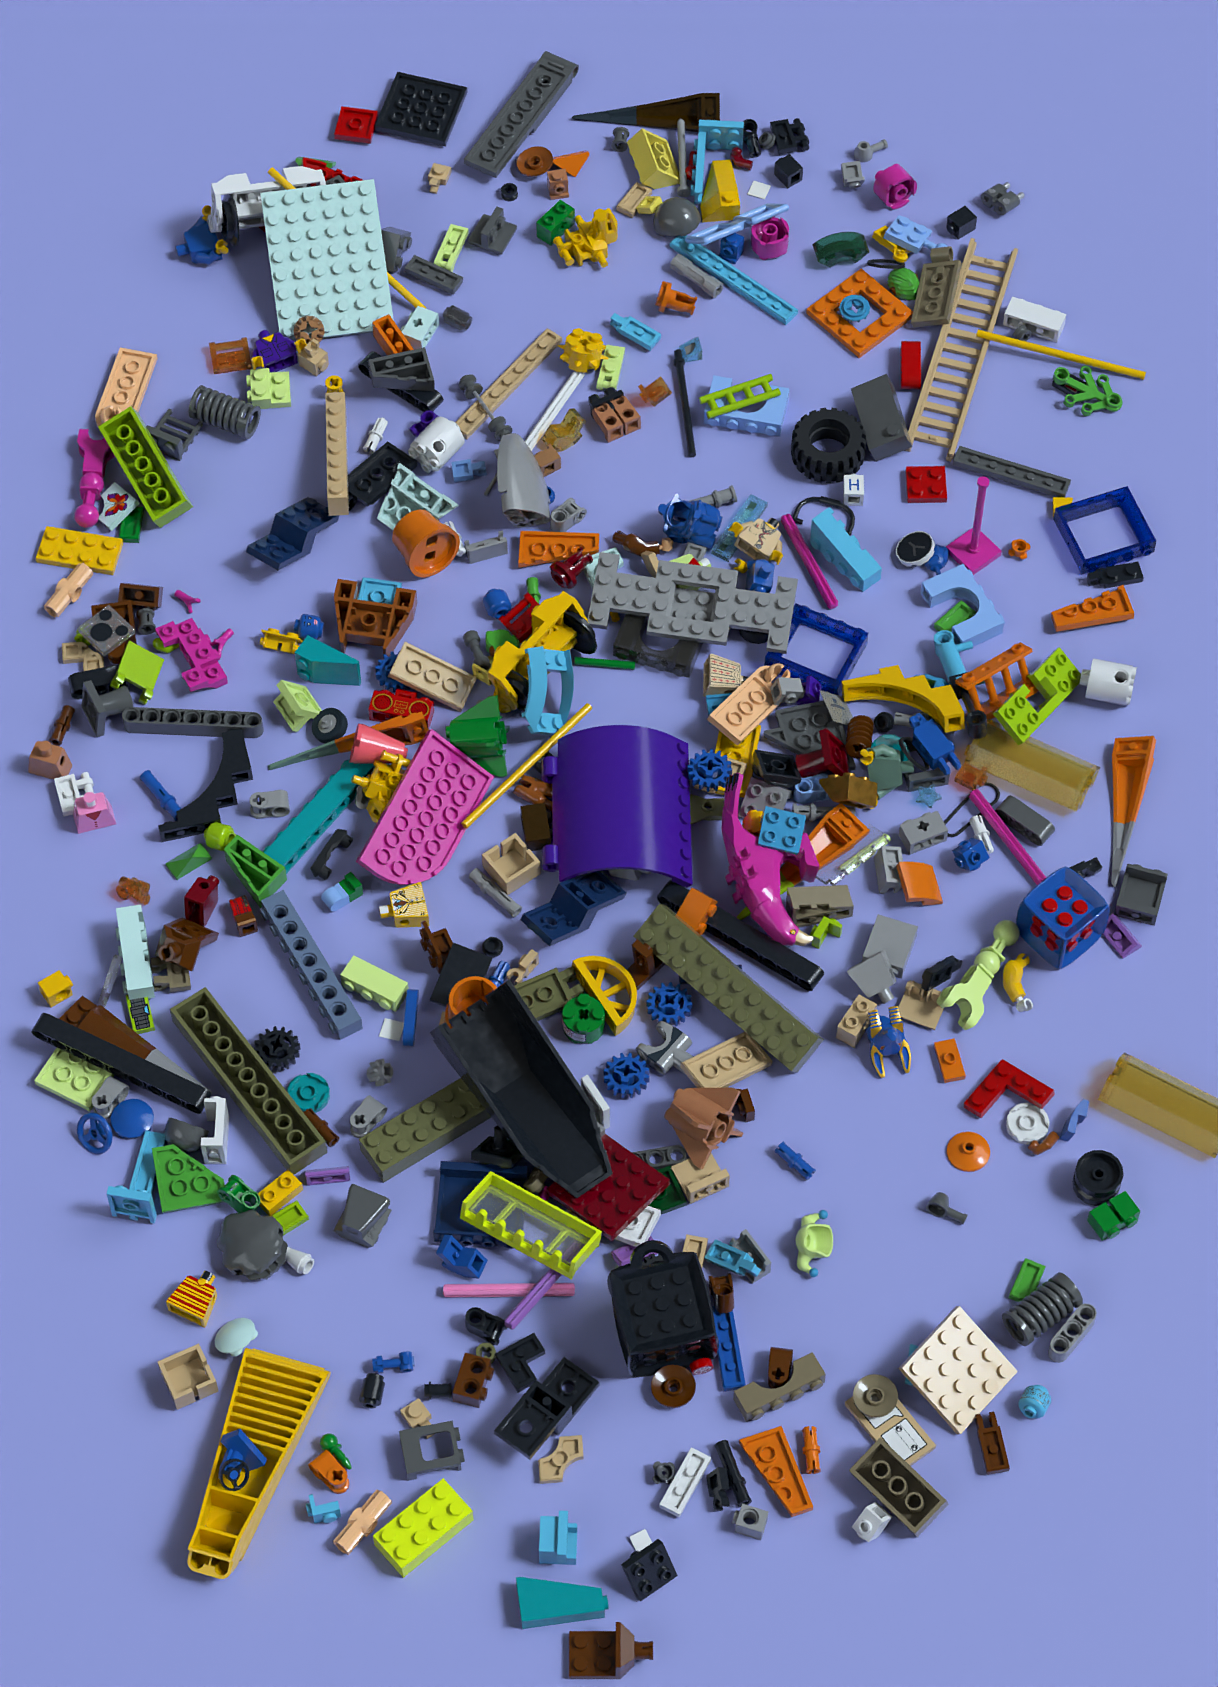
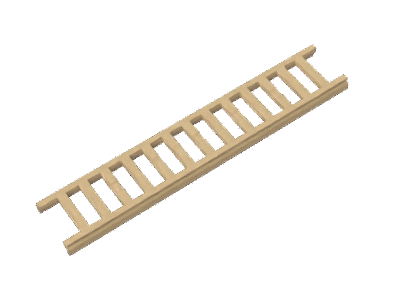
M974 238L970 239L961 266L949 324L942 325L908 430L912 445L914 440L949 448L946 461L950 462L954 458L990 340L976 337L977 333L951 328L952 321L969 324L974 327L987 329V332L993 333L1018 254V249L1014 248L1011 251L1008 263L975 256L977 243ZM971 264L1004 271L1005 273L1003 277L969 270ZM966 278L1000 286L999 292L965 284ZM961 293H966L996 301L995 305L991 306L961 299L960 296ZM957 307L989 314L991 317L988 321L955 312ZM950 336L980 343L982 346L978 350L948 343L946 340ZM943 351L976 358L977 361L976 365L941 357ZM939 365L973 374L971 379L937 372V368ZM933 380L951 383L968 388L966 394L933 387L932 383ZM931 395L961 402L963 406L962 409L929 402L927 399ZM924 410L942 413L958 418V422L953 424L924 417L922 414ZM919 425H922L930 428L951 432L954 434L952 439H948L936 435L919 432L917 430Z

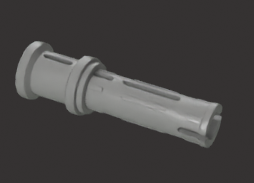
M731 485L729 488L721 491L714 490L710 495L694 499V501L701 500L704 503L719 508L722 504L732 501L734 503L737 502V496L734 487Z
M793 803L792 812L805 815L806 820L814 822L816 819H823L835 807H816L812 803L810 805H797ZM846 807L855 815V807Z

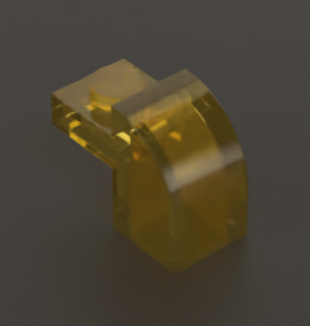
M575 408L569 409L561 424L549 425L541 440L546 445L551 444L557 452L565 451L582 437L580 430L586 421Z

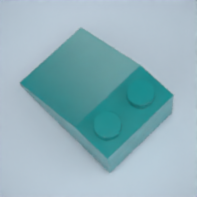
M308 635L295 651L297 675L301 679L318 684L360 686L361 674L358 660Z

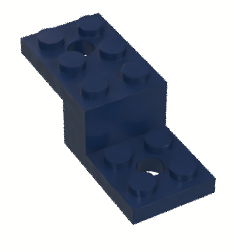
M307 497L276 513L270 534L249 544L246 553L278 571L310 554L316 533L338 522L339 515L329 516L328 507L321 505L313 498Z
M603 871L582 874L559 883L549 903L523 913L520 920L539 936L544 943L551 946L589 929L598 910L624 899L627 892Z

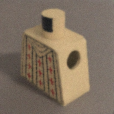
M710 654L703 667V696L733 693L749 677L741 676V665L739 663Z

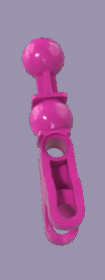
M79 429L77 438L79 453L84 458L83 476L79 481V490L83 504L76 508L74 519L80 527L84 528L93 527L99 520V512L94 503L95 500L99 501L101 499L100 493L104 488L103 480L106 464L115 457L105 438L102 440L91 439L88 434L89 429Z

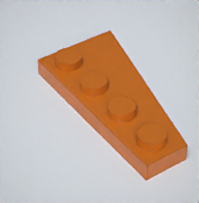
M520 531L518 568L566 560L570 555L576 553L579 547L583 548V556L587 553L591 555L599 553V533Z
M1124 585L1117 587V590L1109 592V590L1105 591L1097 598L1092 599L1090 597L1084 599V602L1081 604H1071L1051 612V619L1056 632L1134 619V611Z
M782 1426L739 1440L743 1450L791 1517L813 1510V1504Z

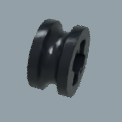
M513 183L504 184L501 187L502 198L505 201L517 199V186Z

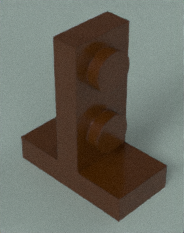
M637 939L632 944L634 963L627 971L632 976L636 989L639 990L665 963L653 954L652 948L647 943L642 944Z

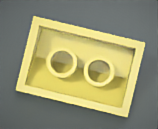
M642 128L627 141L630 149L629 153L633 157L634 166L640 176L639 180L644 186L658 189L680 184L679 170L666 139Z

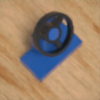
M241 1429L224 1434L220 1441L227 1448V1451L219 1468L218 1478L221 1486L229 1491H237L243 1488L249 1479V1471L265 1466L267 1458ZM242 1468H244L245 1478L243 1482L238 1486L237 1480L240 1477V1472ZM223 1474H225L227 1480L231 1481L234 1488H228L224 1484Z

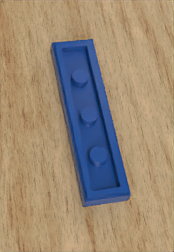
M712 1306L715 1329L719 1341L717 1356L723 1391L737 1390L745 1386L746 1383L733 1310L728 1313H720L716 1311L715 1306Z

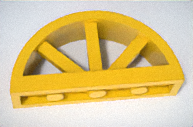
M585 956L573 960L572 967L576 973L575 977L590 997L598 1000L604 1007L605 1021L614 1035L620 1034L630 1024L635 1012L637 989L632 976L621 964L606 957ZM589 970L598 971L596 980ZM604 973L614 976L621 982L605 991L601 989ZM626 988L630 998V1006L609 1001L608 997ZM616 1010L626 1013L620 1017Z

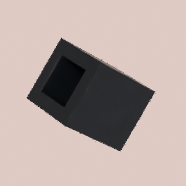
M789 154L775 162L774 175L788 189L802 181L803 167Z
M963 206L948 215L946 228L950 234L960 239L976 229L977 217L966 206Z

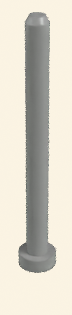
M679 119L677 121L680 187L677 188V194L680 197H687L690 195V187L687 186V175L685 173V122L683 119Z

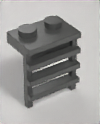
M168 409L156 428L149 425L146 427L161 453L180 461L183 453L187 452L189 444H192L194 437L199 434L203 422L199 421L196 426L190 425L171 417L172 410ZM165 422H166V423H169V424H171V425H173V426H176V427L181 428V429H183V430H185V431H188V432H190L191 434L188 435V434H186V433H183V432H181V431H178V430H176V429H174V428H171V427H169V426H166V425H164V424H165Z

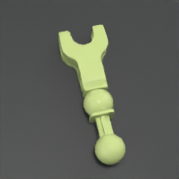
M1011 920L1000 921L994 927L993 936L995 940L992 945L982 948L975 957L974 965L970 966L960 982L944 988L937 999V1004L942 1009L953 1006L955 1003L959 1006L961 1015L958 1024L964 1030L974 1027L984 1013L983 995L991 984L994 975L999 971L1000 963L1005 961V957L1001 953L1005 946H1012L1019 939V928Z

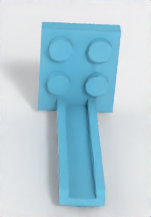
M699 120L698 139H694V150H697V154H693V165H696V169H692V181H695V185L691 184V196H694V204L702 202L705 149L732 150L734 147H738L743 150L744 122Z
M145 1131L129 1189L124 1186H108L106 1195L112 1216L117 1217L118 1213L129 1215V1219L138 1220L139 1217L150 1219V1223L155 1224L157 1214L152 1192L156 1181V1171L152 1148L166 1145L165 1133Z

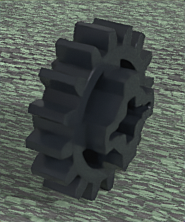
M274 1026L273 1031L270 1032L269 1029H265V1035L259 1034V1040L254 1042V1050L264 1063L269 1066L271 1071L274 1067H277L278 1072H281V1067L284 1066L286 1069H289V1063L296 1064L295 1058L300 1057L298 1050H301L300 1043H298V1037L293 1036L292 1030L286 1032L285 1027L277 1030V1027Z

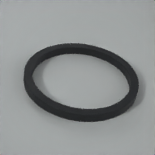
M872 259L867 261V265L877 268L899 269L905 267L904 262L900 263L896 260ZM876 262H884V263H894V264H899V265H880V264H874V263H876Z
M905 737L899 739V745L906 757L918 769L927 771L929 765L912 742ZM903 742L909 744L919 754L925 767L918 764L910 756Z

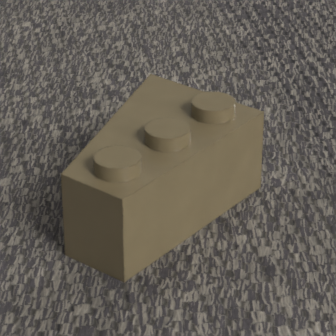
M847 885L787 887L786 911L798 928L819 924L823 916L836 920L853 917L854 905Z

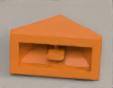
M585 150L553 157V164L561 169H566L567 173L576 177L589 157V151Z

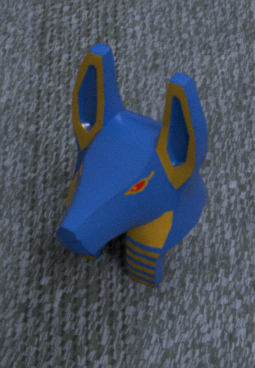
M898 1006L888 1008L890 1018L879 1016L878 1010L868 1012L870 1025L865 1031L870 1043V1059L880 1078H885L883 1057L898 1054L904 1074L910 1071V1047L904 1036V1022L901 1020Z

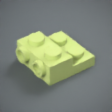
M269 368L250 369V375H246L247 387L251 386V390L247 391L248 402H252L253 406H260L261 409L291 407L289 371L270 373Z

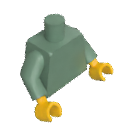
M885 744L860 751V754L863 756V758H860V761L864 765H868L869 781L878 783L876 806L878 800L903 784V773H914V764L911 761H901L900 751Z

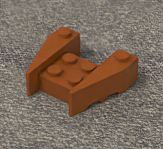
M338 579L334 592V602L341 652L345 654L347 642L382 646L383 655L386 654L389 657L391 651H394L414 620L417 607L416 590L396 588L392 605L358 600L357 581Z

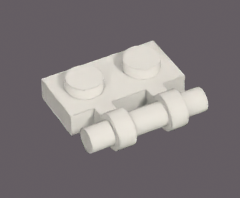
M88 772L82 773V779L76 780L74 774L54 778L64 817L73 815L74 800L84 796L79 795V789H84L85 793H94V783Z

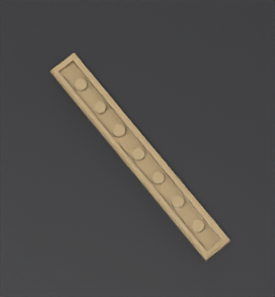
M547 328L480 396L491 413L553 352L557 345L562 342L561 336ZM477 400L455 423L460 427L464 438L467 440L489 418V415Z

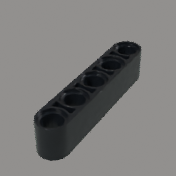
M371 351L358 364L359 370L370 379L368 360L383 357L374 351ZM386 388L422 412L434 411L444 400L437 390L434 392Z

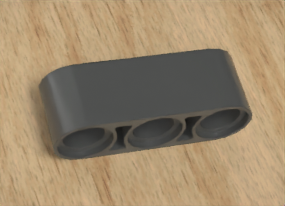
M1008 796L995 810L1004 823L1038 846H1042L1055 832V827L1049 820L1014 796Z

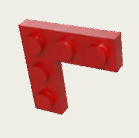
M1002 1059L964 1102V1108L982 1118L1005 1090L1009 1089L1040 1109H1043L1055 1095L1054 1089Z

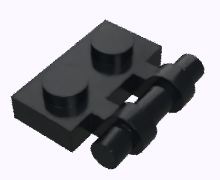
M799 118L793 120L794 124H789L788 119L770 122V129L775 135V144L779 155L797 152V145L801 146L803 151L809 150V139L804 133L805 127Z

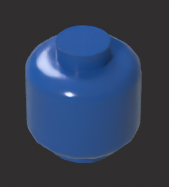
M491 589L483 598L484 607L492 618L498 619L502 615L505 616L511 610V602L507 593L502 589Z

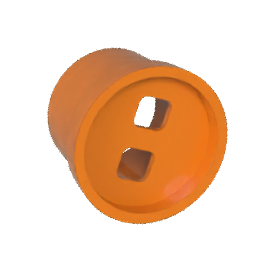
M423 509L414 510L406 514L397 523L392 534L394 545L405 558V563L410 571L417 577H430L444 570L455 558L460 545L459 536L453 529L446 524H442L431 513Z
M479 976L467 977L457 982L449 995L444 1023L446 1022L451 1029L453 1027L449 1023V1019L461 1011L470 1016L466 1008L479 999L488 1004L484 996L497 988L496 985L490 980Z

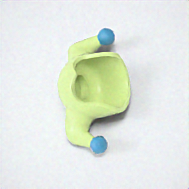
M825 1210L803 1216L801 1228L797 1232L795 1239L798 1249L797 1267L799 1270L809 1273L811 1277H816L819 1272L816 1268H811L809 1262L813 1258L829 1257L833 1249L831 1227L826 1224H815L817 1220L828 1217V1213Z

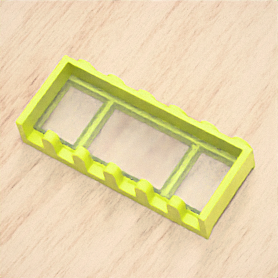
M492 1171L486 1175L462 1202L460 1219L571 1280L579 1267L600 1244L602 1231Z

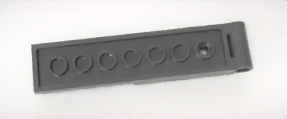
M545 51L466 155L464 164L497 178L530 132L534 133L570 86L572 79L578 73L579 65Z

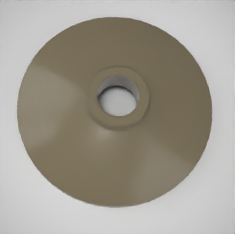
M872 1374L861 1378L856 1383L853 1390V1401L857 1409L864 1415L883 1417L891 1413L898 1401V1392L890 1379L882 1375ZM876 1396L879 1400L874 1402L871 1400V1397Z

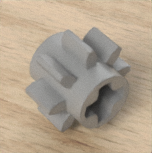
M384 1059L369 1063L370 1067L367 1069V1077L370 1082H375L376 1086H383L391 1082L393 1068L390 1063H385Z

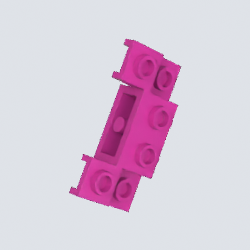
M192 618L176 625L172 621L155 628V633L161 639L164 648L179 643L180 650L191 667L190 670L181 673L182 679L187 683L190 692L202 688H219L228 684L227 676L218 662L220 660L218 651L212 649L209 636L207 634L204 635L201 628L198 629Z

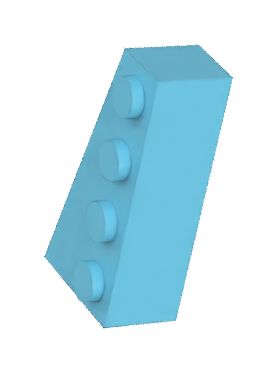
M828 507L812 519L810 543L814 549L819 550L828 562H832L842 575L847 576L853 586L858 587L864 592L881 579L882 568L866 549H860L858 539L854 535L849 536L844 529L846 525L841 519L837 521L832 516L834 511Z

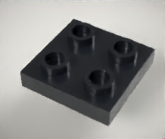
M498 1125L494 1127V1137L488 1136L471 1151V1160L479 1161L481 1164L499 1165L503 1169L512 1168L523 1158L510 1140H507L506 1135Z
M660 1539L655 1540L641 1551L633 1552L630 1558L621 1564L631 1588L640 1602L678 1576Z

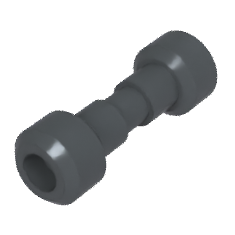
M474 630L467 631L463 635L465 645L470 647L475 659L473 663L488 670L491 664L488 657L484 656L480 650L478 632Z

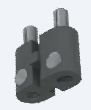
M1006 182L1003 185L996 184L982 193L981 200L989 208L994 206V211L998 214L1004 215L1017 207L1025 195L1023 192L1017 195L1012 191L1007 193L1006 191L1010 188V184Z

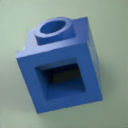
M733 233L721 239L718 256L730 263L736 264L744 252V237Z

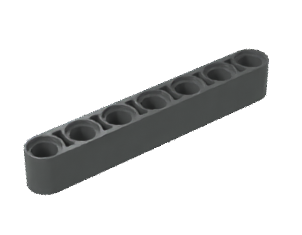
M128 707L122 713L124 728L129 733L222 737V732L242 728L244 738H258L264 732L262 717L256 712Z

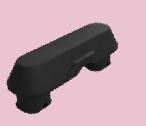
M337 829L310 868L314 877L319 876L324 880L328 879L332 869L325 865L331 856V852L339 844L344 848H348L353 842V838L347 835V830Z

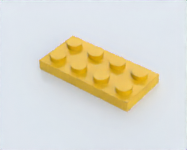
M46 526L36 555V562L72 569L78 564L84 563L93 572L113 575L122 550L123 539Z
M761 725L754 729L738 746L720 730L718 732L715 754L721 751V756L727 755L728 758L747 764L739 794L741 798H744L750 779L753 776V753L758 749ZM719 787L718 791H715L714 794L724 795L725 787Z

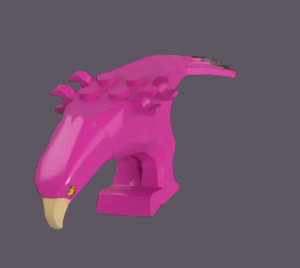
M740 773L729 775L725 783L721 829L730 864L728 867L729 874L725 876L728 886L733 881L737 883L735 885L736 892L732 894L734 903L737 904L739 900L743 899L746 907L751 912V918L773 940L782 945L805 946L810 944L814 939L813 936L802 932L794 924L786 912L780 897V866L782 863L790 862L798 866L802 880L810 883L814 882L819 863L806 832L803 833L800 850L797 855L759 846V837L744 829L738 819L739 794L744 775Z

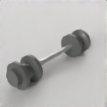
M472 374L464 375L458 384L459 388L466 390L465 396L467 399L476 398L492 420L488 425V429L491 432H495L494 437L497 441H501L503 435L512 433L511 426L505 425L506 419L503 416L495 418L479 396L483 387L481 384L476 383V377Z

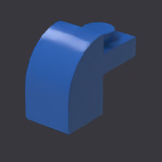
M444 1235L436 1251V1254L443 1260L441 1264L443 1267L467 1278L479 1279L488 1261L476 1248L463 1247L452 1235Z

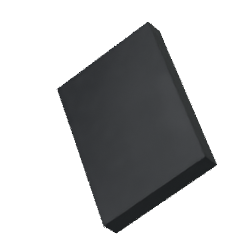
M453 942L430 1001L447 1007L449 995L454 985L467 977L479 976L485 978L493 958Z

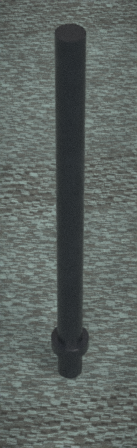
M677 349L674 351L675 359L673 363L677 371L688 456L695 457L696 450L684 372L685 359L682 358V351Z

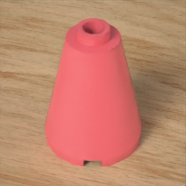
M358 723L351 749L350 762L354 764H373L374 760L385 764H392V762L380 759L382 751L386 750V752L394 755L401 754L403 758H406L408 748H404L405 743L365 724Z

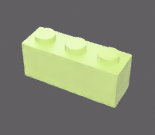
M354 955L340 974L341 984L345 989L351 992L355 991L361 994L364 999L368 1001L373 1000L379 1003L382 1008L386 1010L391 1009L395 1012L406 998L407 990L409 989L408 982Z

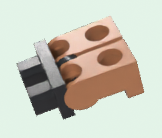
M609 387L604 391L605 397L599 398L597 394L588 397L591 416L602 429L608 443L623 437V432L627 435L641 429V416L624 396L622 390L617 391L614 387Z

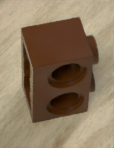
M469 1353L464 1354L452 1393L453 1402L477 1408L480 1407L481 1401H485L488 1388H485L487 1380L491 1381L494 1373V1368L491 1367V1359ZM475 1368H481L483 1370L481 1373L478 1374L472 1372V1370ZM469 1388H474L477 1390L473 1394H468L465 1392Z

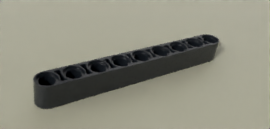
M669 880L657 895V900L660 904L666 905L677 914L690 890ZM718 906L714 915L709 917L705 923L707 925L705 931L807 991H813L824 976V971L815 963Z
M42 1013L31 1031L36 1038L194 1113L201 1114L205 1108L204 1098H210L212 1095L206 1088L50 1014Z

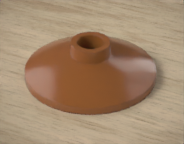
M540 146L528 148L518 156L517 168L525 176L534 177L542 175L553 164L552 153L547 148Z

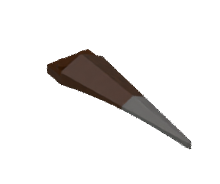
M83 995L59 1018L206 1088L102 1005L97 1006Z

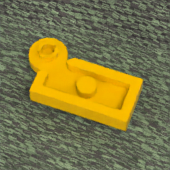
M886 225L873 232L872 238L893 253L894 260L900 263L907 261V254L911 251L883 238L888 229Z

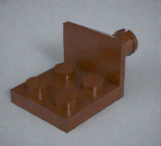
M183 917L164 925L154 956L192 972L200 948L217 941L219 933Z
M616 1622V1631H569V1679H621L634 1667V1660H653V1641H634V1635L621 1622Z

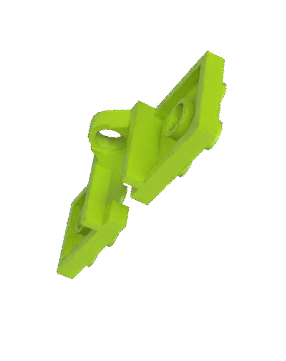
M1060 647L1055 649L1035 671L1027 676L1046 699L1038 706L1037 710L1025 698L1030 690L1025 684H1022L1010 693V697L993 713L1018 746L1027 740L1080 683L1081 673Z

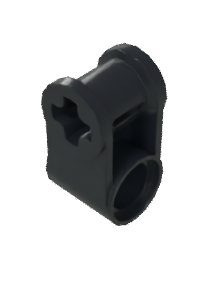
M472 1307L466 1312L465 1327L467 1331L492 1345L499 1344L501 1334L508 1328L504 1325V1319L494 1316L481 1308ZM479 1318L481 1321L479 1323H472L470 1319Z

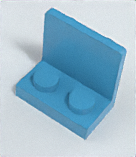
M765 806L760 820L762 824L758 845L797 855L800 850L806 816Z

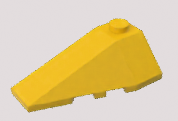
M731 159L712 161L700 205L702 223L733 220L735 216L740 215L739 194Z

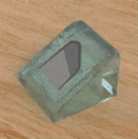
M695 337L679 346L685 362L702 360V348L699 337Z

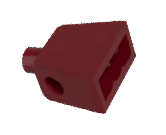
M210 875L207 879L202 877L196 879L184 896L185 919L204 927L206 926L218 902L219 879Z

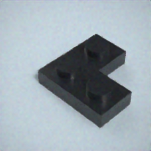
M532 1333L495 1353L496 1359L517 1393L530 1387L537 1380L528 1363L544 1355L545 1349L535 1333Z

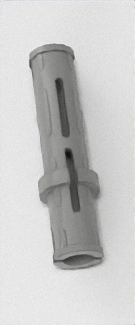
M475 868L469 874V879L476 883L484 894L487 893L509 912L512 917L519 915L522 907L501 890L492 878L486 877L478 868Z

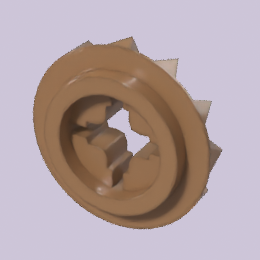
M306 315L299 318L294 325V336L296 340L305 339L307 344L313 338L320 342L324 336V326L321 320L315 316ZM307 323H309L312 329H317L312 331L311 338H309L307 332H301L306 330Z

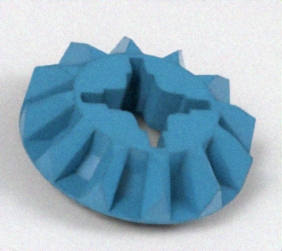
M859 295L847 296L840 303V314L850 322L858 321L859 323L860 320L866 319L870 312L869 302ZM852 304L856 309H858L857 313L851 310Z

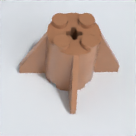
M680 1088L675 1092L674 1100L670 1108L665 1112L664 1118L672 1125L693 1164L700 1169L704 1168L711 1151L719 1148L717 1144L720 1142L725 1143L730 1135L740 1137L743 1135V1132L734 1128L735 1121L732 1120L734 1113L731 1111L740 1094V1091L735 1088H686L684 1090Z

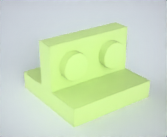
M280 680L276 685L281 694L273 703L292 731L298 732L310 718L314 719L322 711L306 686L285 680Z

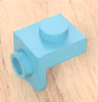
M313 1494L308 1495L310 1502L305 1503L308 1517L313 1516L314 1524L323 1521L324 1523H331L341 1517L338 1501L315 1506Z

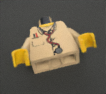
M758 518L755 522L748 521L742 524L733 522L728 531L734 532V537L737 538L734 544L735 547L754 560H773L777 563L776 565H779L783 554L782 542L779 540L781 532L777 530L779 522L776 519L770 518L765 522Z

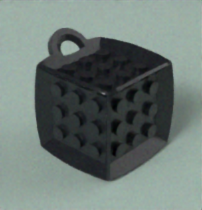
M646 1241L634 1249L630 1257V1263L611 1270L608 1275L607 1285L612 1297L619 1342L628 1373L631 1377L652 1376L659 1369L668 1365H679L688 1368L692 1362L698 1359H715L719 1351V1341L716 1334L709 1291L695 1252L673 1253L672 1249L661 1241ZM649 1253H658L663 1258L662 1262L642 1266L644 1256Z

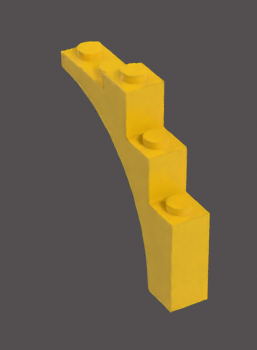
M899 665L879 668V674L842 681V697L844 702L869 699L894 701L907 704L928 714L939 723L945 733L965 729L964 711L951 685L930 688L925 675L904 678Z

